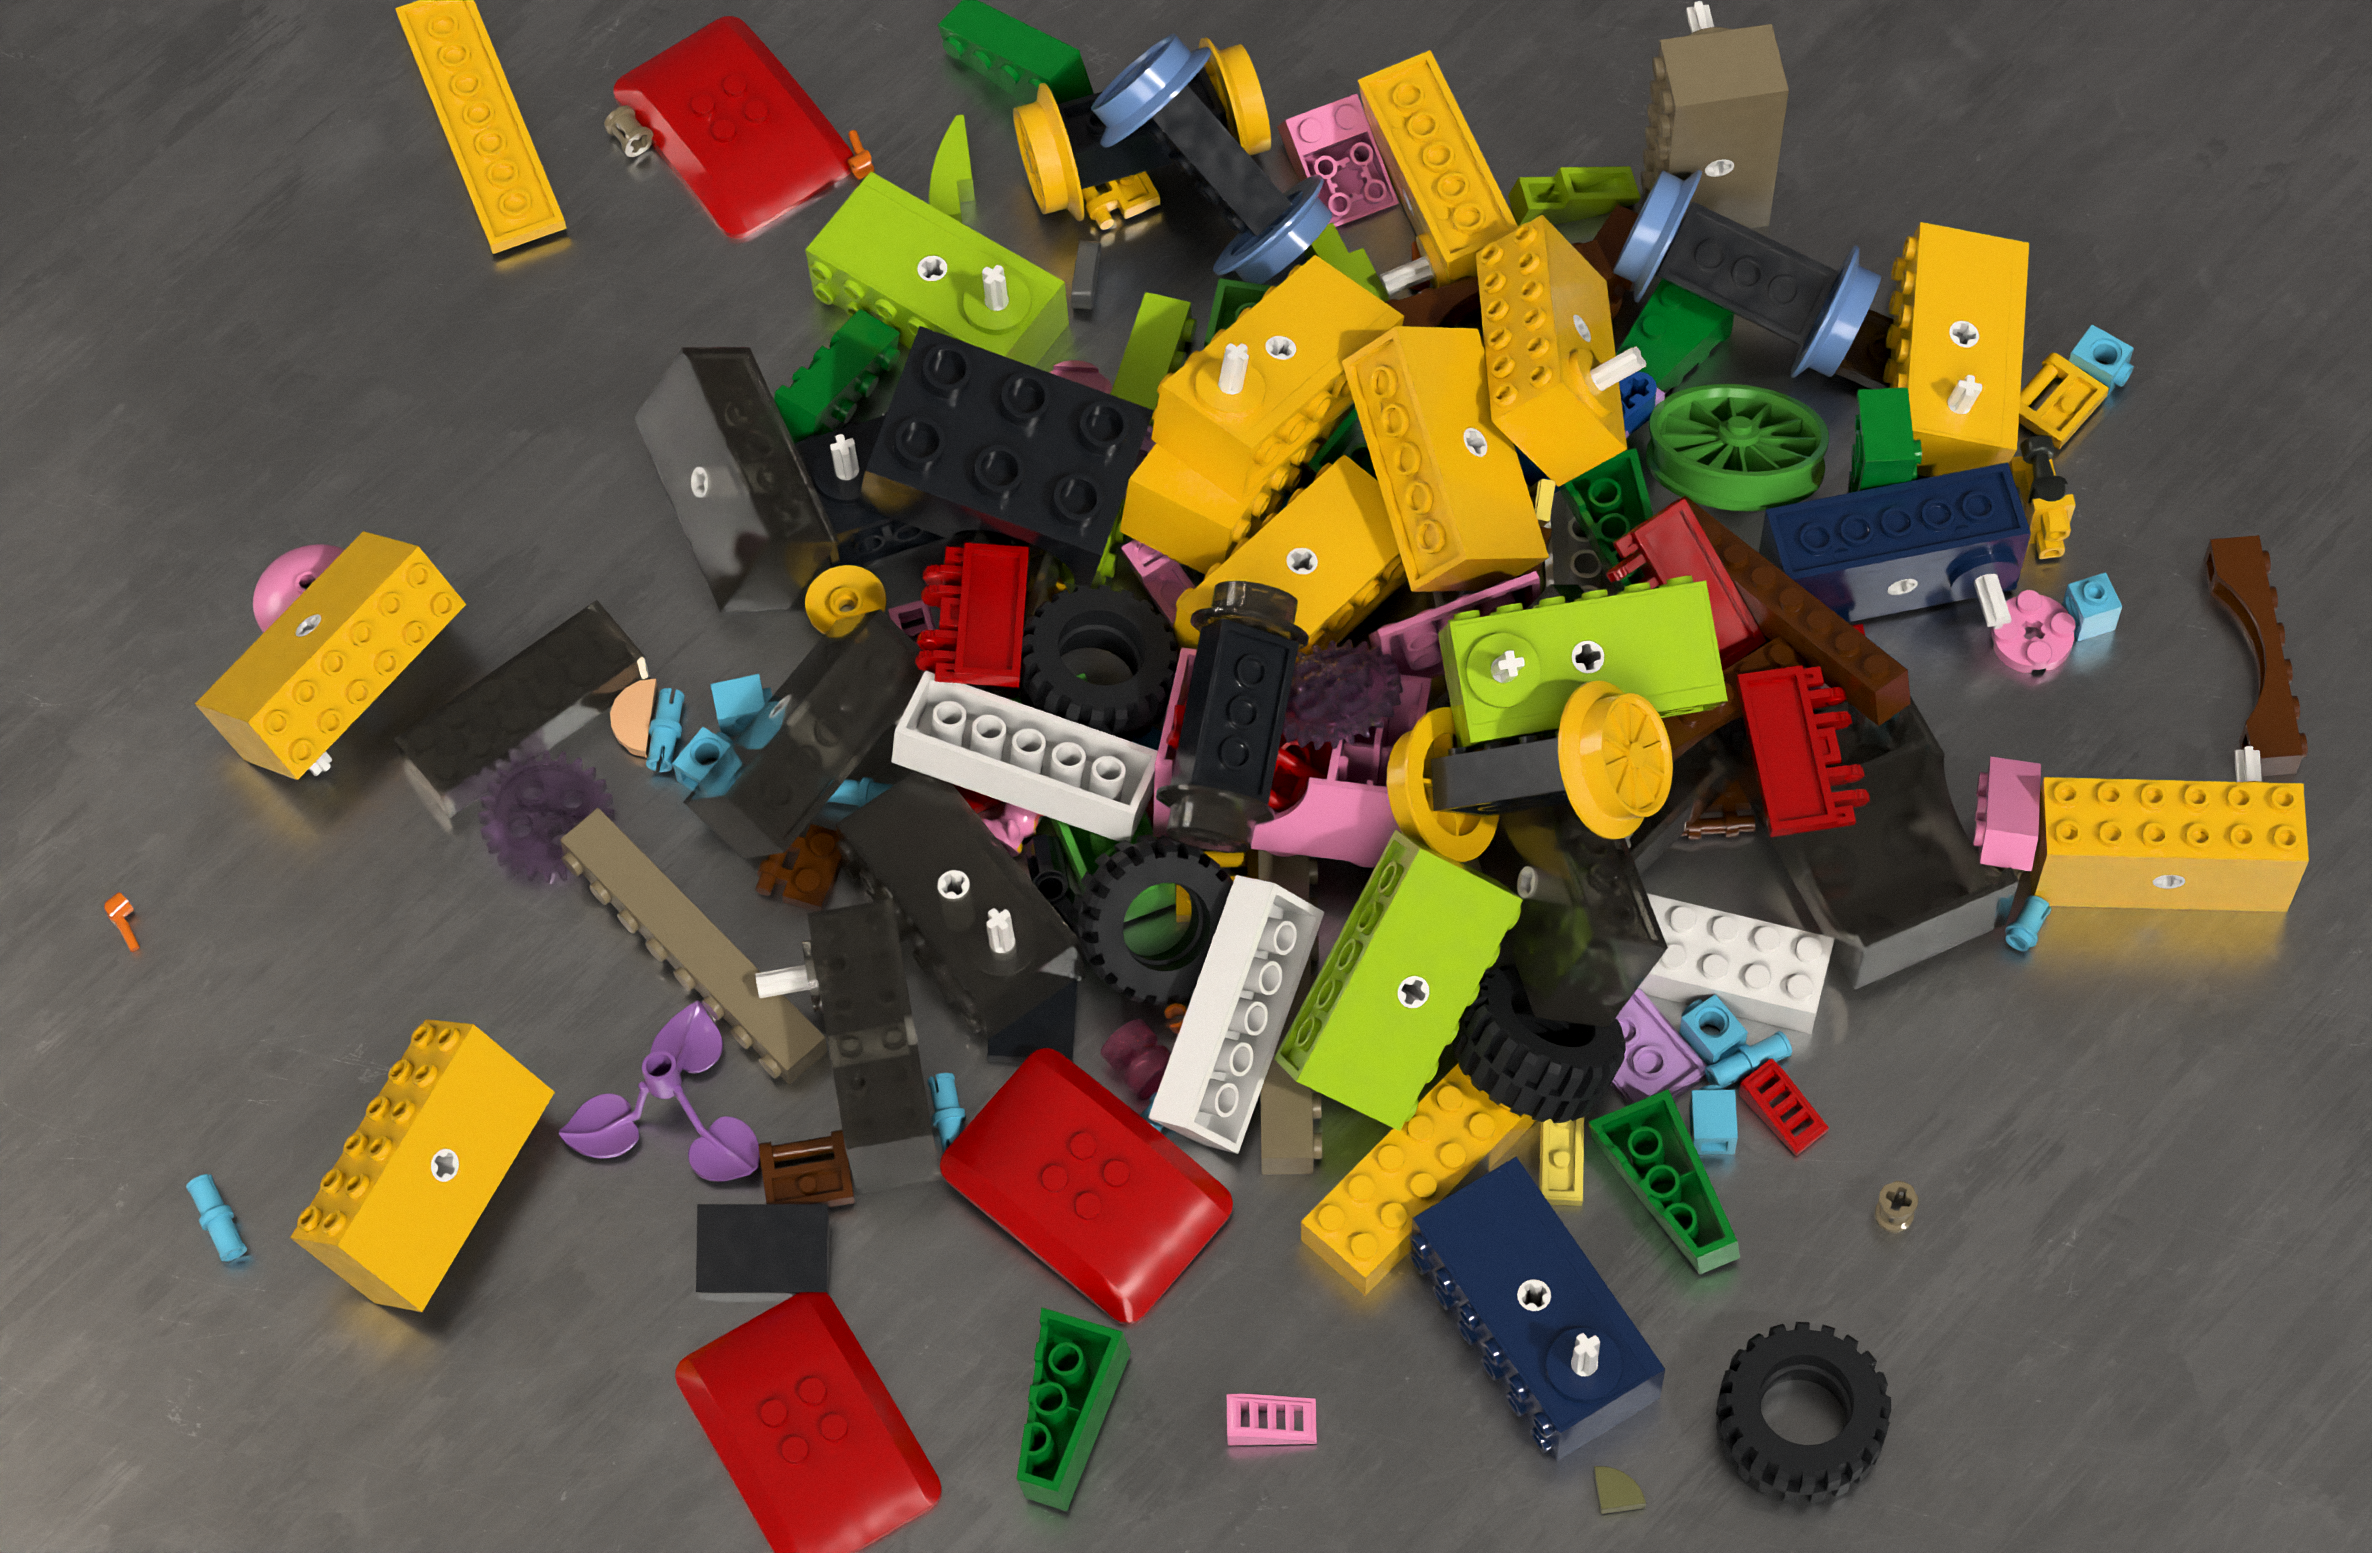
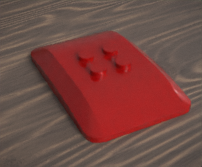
M724 16L713 21L624 74L614 85L613 93L619 106L628 105L632 107L638 122L653 132L654 135L651 140L654 149L718 228L730 238L742 239L750 236L851 173V167L847 161L854 156L851 149L788 70L749 26L738 17Z
M1042 1048L1029 1055L945 1150L940 1160L942 1177L949 1185L1105 1314L1120 1324L1130 1325L1137 1323L1145 1317L1230 1217L1233 1208L1231 1193L1225 1186L1103 1085L1060 1052L1050 1048Z
M799 1292L690 1353L676 1367L675 1379L678 1388L774 1553H856L928 1512L938 1504L942 1494L939 1477L832 1298L826 1292Z

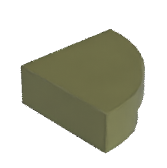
M1606 1466L1594 1467L1593 1473L1601 1514L1645 1508L1646 1501L1643 1492L1630 1476L1615 1468Z

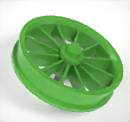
M1703 385L1681 390L1666 397L1665 400L1657 404L1651 413L1649 420L1651 439L1646 449V464L1651 475L1672 493L1680 497L1686 495L1697 504L1731 511H1765L1766 509L1796 504L1805 500L1818 490L1824 480L1826 467L1823 457L1829 445L1827 425L1812 408L1788 395L1749 385Z

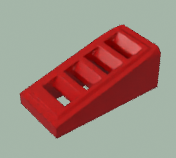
M1773 1058L1769 1059L1741 1082L1738 1095L1795 1156L1799 1155L1828 1132L1829 1127ZM1770 1081L1773 1086L1761 1094L1758 1090ZM1782 1094L1785 1099L1772 1108L1769 1103ZM1794 1107L1798 1112L1786 1122H1783L1780 1117ZM1806 1120L1810 1126L1795 1137L1791 1131Z

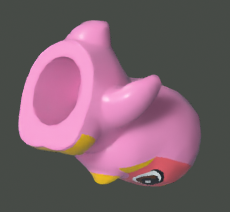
M1006 802L1000 817L993 820L985 818L980 820L983 839L991 847L1008 857L1018 856L1023 849V839L1036 835V828L1044 815Z

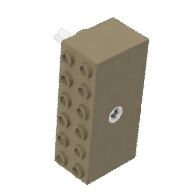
M1702 1L1694 2V7L1686 8L1691 34L1660 40L1658 57L1652 58V70L1655 80L1650 81L1652 103L1647 105L1650 126L1645 127L1647 148L1643 149L1645 171H1641L1640 174L1642 191L1644 194H1650L1662 170L1682 180H1686L1697 170H1701L1703 172L1690 203L1694 201L1747 228L1769 226L1789 93L1772 24L1738 29L1714 27L1709 4L1703 5Z

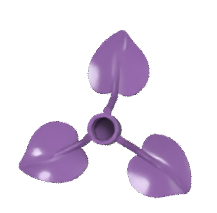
M698 1000L677 1013L656 1035L651 1046V1053L642 1062V1072L645 1081L638 1084L640 1091L633 1112L625 1098L611 1093L601 1094L586 1101L577 1109L570 1121L559 1130L561 1139L572 1149L583 1155L594 1158L617 1157L630 1150L639 1139V1131L633 1121L641 1117L647 1093L650 1092L653 1096L660 1099H669L676 1096L695 1129L702 1136L690 1145L688 1151L690 1166L698 1176L709 1181L733 1180L752 1174L760 1163L757 1138L746 1123L734 1117L724 1116L714 1121L709 1130H707L702 1125L681 1087L680 1073L682 1069L693 1074L703 1072L718 1061L723 1050V1040L719 1029Z

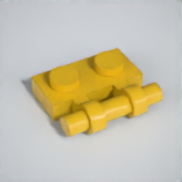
M1146 171L1106 182L1105 185L1109 192L1099 195L1095 186L1081 189L1083 198L1087 203L1085 209L1090 219L1096 220L1102 230L1108 229L1114 224V220L1110 215L1111 210L1119 208L1123 217L1127 219L1160 205V195Z

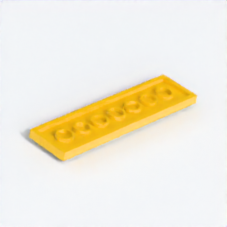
M418 0L395 8L492 253L495 254L567 229L564 217L475 1Z

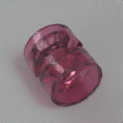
M1136 1019L1126 1023L1114 1032L1103 1045L1100 1054L1116 1074H1124L1123 1083L1138 1100L1142 1101L1149 1099L1154 1092H1158L1171 1052L1164 1045L1157 1046V1035L1144 1020Z

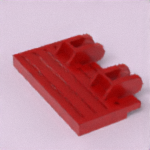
M1685 498L1675 500L1613 542L1620 557L1627 558L1606 572L1610 583L1625 578L1627 574L1638 567L1641 568L1645 577L1635 584L1649 582L1651 589L1667 584L1666 580L1682 576H1692L1693 582L1706 581L1722 671L1766 642L1765 637Z
M965 543L964 548L946 546L945 564L940 566L931 564V566H927L925 571H923V579L929 586H925L924 590L921 591V599L924 604L932 607L937 606L941 610L939 629H925V631H921L919 636H917V644H919L920 649H923V651H919L915 659V664H917L919 670L935 673V682L1019 688L1029 547Z
M1803 665L1738 674L1736 678V686L1770 837L1855 825L1856 819L1853 807H1861L1870 801L1869 792L1866 789L1831 792L1830 786L1860 781L1865 775L1863 767L1857 764L1830 768L1825 766L1841 763L1842 758L1835 730L1848 727L1852 723V719L1848 711L1814 715L1813 709L1838 705L1847 699L1845 690L1842 687L1808 691V688L1823 686L1824 684L1820 666L1803 668Z

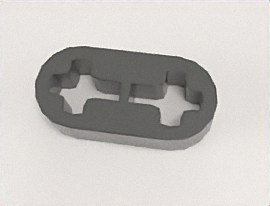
M1080 240L1071 292L1072 308L1093 309L1100 267L1101 242Z

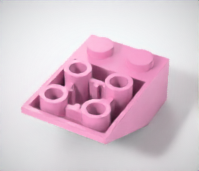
M1357 93L1286 119L1277 126L1290 162L1299 180L1303 181L1313 175H1321L1324 179L1318 197L1332 212V218L1328 224L1334 223L1335 227L1399 204Z

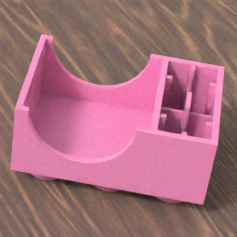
M1181 648L1155 761L1153 836H1172L1178 840L1187 841L1194 846L1217 844L1265 850L1270 854L1280 857L1304 855L1350 861L1361 867H1376L1395 829L1402 832L1393 816L1388 798L1387 767L1389 757L1397 740L1406 732L1413 730L1418 720L1429 712L1432 678L1331 666L1328 680L1315 695L1302 702L1288 705L1286 709L1287 715L1336 719V733L1327 779L1309 777L1307 790L1301 799L1281 813H1277L1268 806L1249 813H1242L1169 791L1177 750L1166 744V739L1173 730L1175 705H1184L1188 698L1197 649Z

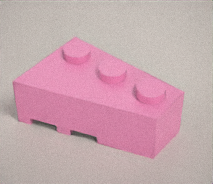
M1990 756L1987 773L1979 772L1976 788V797L1978 798L1974 818L1976 825L1973 846H1979L1980 864L2032 871L2039 834L2040 763Z

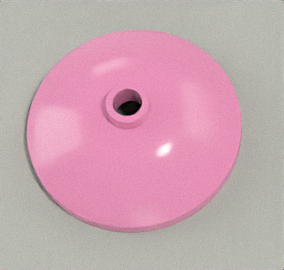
M324 544L307 545L288 551L274 560L259 578L253 596V610L261 631L264 633L306 590L303 587L313 583L345 549Z

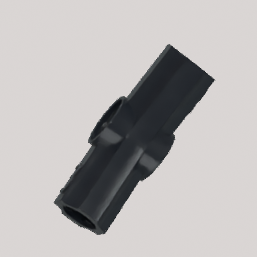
M1047 834L1032 837L1031 841L1024 845L1032 883L1031 891L1038 912L1042 919L1053 926L1072 952H1078L1079 948L1076 943L1080 938L1073 932L1072 919L1079 917V911L1073 907L1075 893L1070 888L1059 837H1052ZM1052 895H1058L1053 899H1048Z

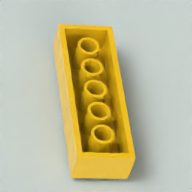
M1457 1063L1418 1103L1414 1116L1409 1121H1405L1401 1130L1398 1131L1393 1128L1301 1221V1241L1366 1296L1411 1250L1412 1218L1481 1178L1526 1133L1536 1120H1532V1116L1526 1114L1519 1116L1510 1112L1511 1108L1500 1103V1105H1497L1491 1101L1485 1091H1479L1471 1084V1077L1464 1075L1459 1067V1063Z

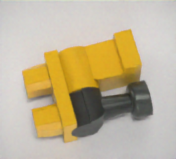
M2045 435L2034 436L2020 444L2022 456L2012 457L2009 467L2016 488L2020 487L2025 506L2024 513L2031 531L2028 544H2036L2039 559L2061 557L2065 551L2063 539L2070 535V521L2076 504L2073 494L2065 495L2068 485L2066 479L2055 474L2052 457L2055 454L2052 438Z

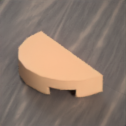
M656 678L639 680L626 687L615 698L610 711L611 728L615 738L632 755L648 758L651 737L649 725L653 720L658 686Z

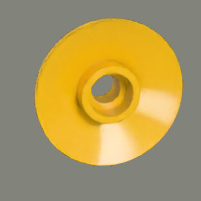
M853 565L837 566L824 571L810 584L805 597V609L811 624L822 634L836 639H852L867 634L882 620L887 606L886 592L879 578L869 570ZM847 605L854 607L851 611H840L841 608Z

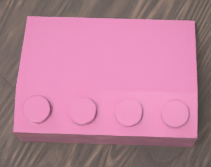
M1537 571L1513 580L1501 581L1489 589L1461 596L1454 602L1435 609L1423 610L1414 617L1380 627L1377 631L1369 634L1372 655L1379 671L1432 679L1444 675L1445 670L1438 633L1448 624V620L1453 619L1454 614L1472 610H1479L1480 617L1490 616V613L1497 611V607L1522 603L1523 610L1533 609L1532 607L1539 605L1541 600L1540 579Z

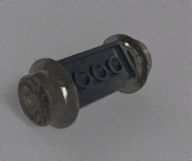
M1247 581L1220 582L1214 587L1211 607L1197 610L1191 615V624L1200 631V637L1171 784L1160 787L1156 791V799L1170 809L1166 834L1180 843L1216 852H1247L1251 850L1255 826L1268 824L1275 818V811L1268 806L1297 652L1299 649L1306 647L1309 641L1308 634L1294 624L1298 600L1281 589Z

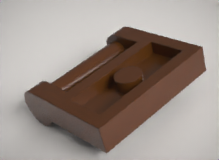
M844 1129L831 1131V1136L773 1146L771 1141L758 1143L766 1204H828L829 1207L855 1203ZM834 1153L835 1157L832 1160L775 1168L776 1162Z

